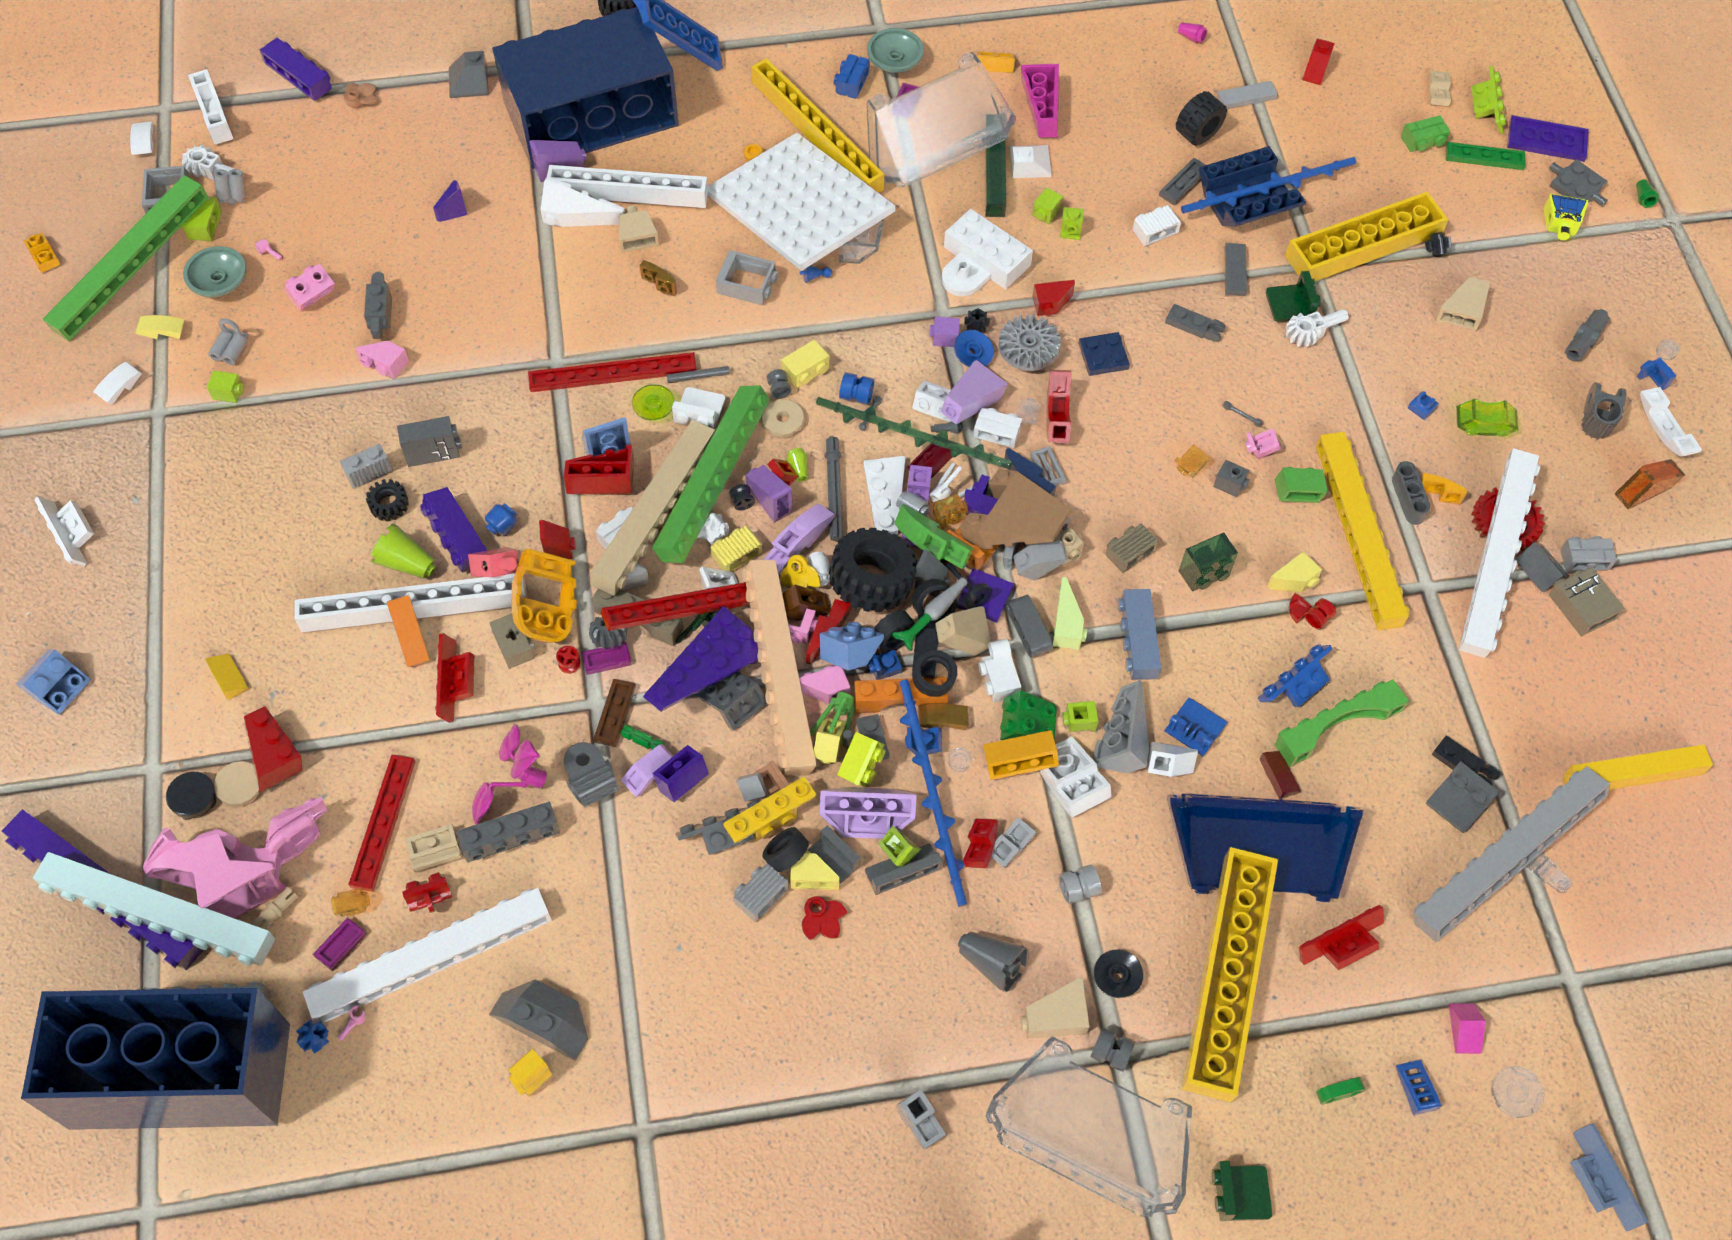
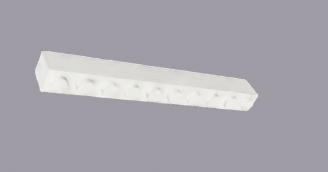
M1513 448L1507 457L1459 646L1460 651L1486 658L1490 651L1494 652L1498 640L1495 639V633L1499 632L1502 619L1499 618L1500 613L1504 612L1507 605V599H1504L1505 593L1509 592L1512 580L1509 579L1510 573L1514 572L1517 564L1514 556L1521 547L1522 541L1519 540V536L1523 534L1526 527V521H1523L1524 516L1528 514L1531 507V502H1528L1529 496L1533 495L1536 487L1533 479L1537 477L1540 470V465L1537 464L1539 455Z
M515 574L295 600V621L301 632L393 622L387 601L406 595L410 596L416 618L512 607V582ZM523 575L520 597L527 598V585Z
M528 889L514 899L500 901L496 907L476 912L471 918L457 920L446 929L432 931L427 937L419 941L412 940L406 943L403 948L396 951H387L376 960L362 962L351 971L339 972L333 976V979L324 983H314L308 990L303 991V995L312 1019L315 1023L321 1021L323 1024L350 1012V1009L355 1005L359 1008L545 925L552 920L539 889Z

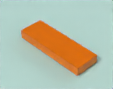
M406 595L387 601L407 667L429 661L430 658L410 596Z

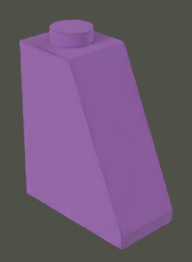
M529 141L534 167L540 182H544L547 178L549 165L585 168L584 161L587 160L584 149H580L577 142Z
M765 465L753 468L745 475L746 484L750 486L752 495L774 523L793 513L792 489Z

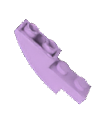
M820 504L811 507L778 535L772 542L774 548L764 560L776 561L778 576L780 577L782 570L787 567L789 558L799 554L804 547L809 549L836 515Z

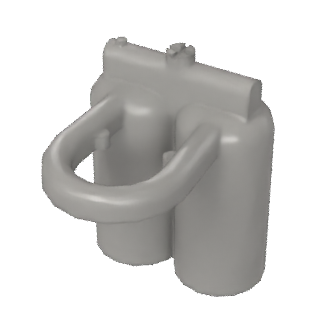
M223 169L215 170L213 175L216 196L220 203H230V205L244 203L245 187L243 172L239 169H232L229 172Z
M223 318L218 322L222 331L208 352V356L215 361L220 362L223 360L229 365H234L247 344L249 334L241 332L238 325L232 320ZM224 323L229 324L230 326H232V327L234 328V330H233V329H230V328H227V327L224 325Z

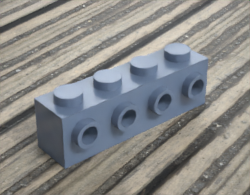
M1151 589L1123 590L1122 597L1118 598V610L1123 615V618L1120 620L1121 631H1125L1123 650L1127 651L1128 658L1125 660L1126 671H1130L1131 680L1158 679L1161 671V662Z

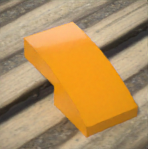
M1423 473L1420 478L1426 493L1439 494V502L1461 504L1467 494V489L1449 479L1428 473Z

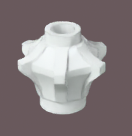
M711 513L697 538L706 539L710 544H714L715 541L728 535L729 525L722 521L721 514Z

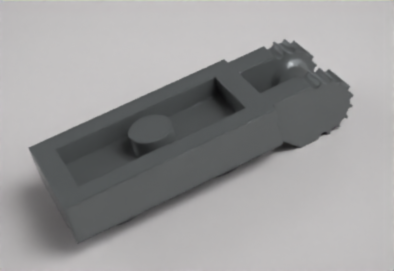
M1176 304L1172 306L1165 320V323L1214 342L1220 340V332H1224L1226 328L1225 324L1217 319L1212 320Z

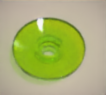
M657 384L643 386L636 391L632 398L634 412L639 417L651 421L659 420L669 415L674 403L671 391Z

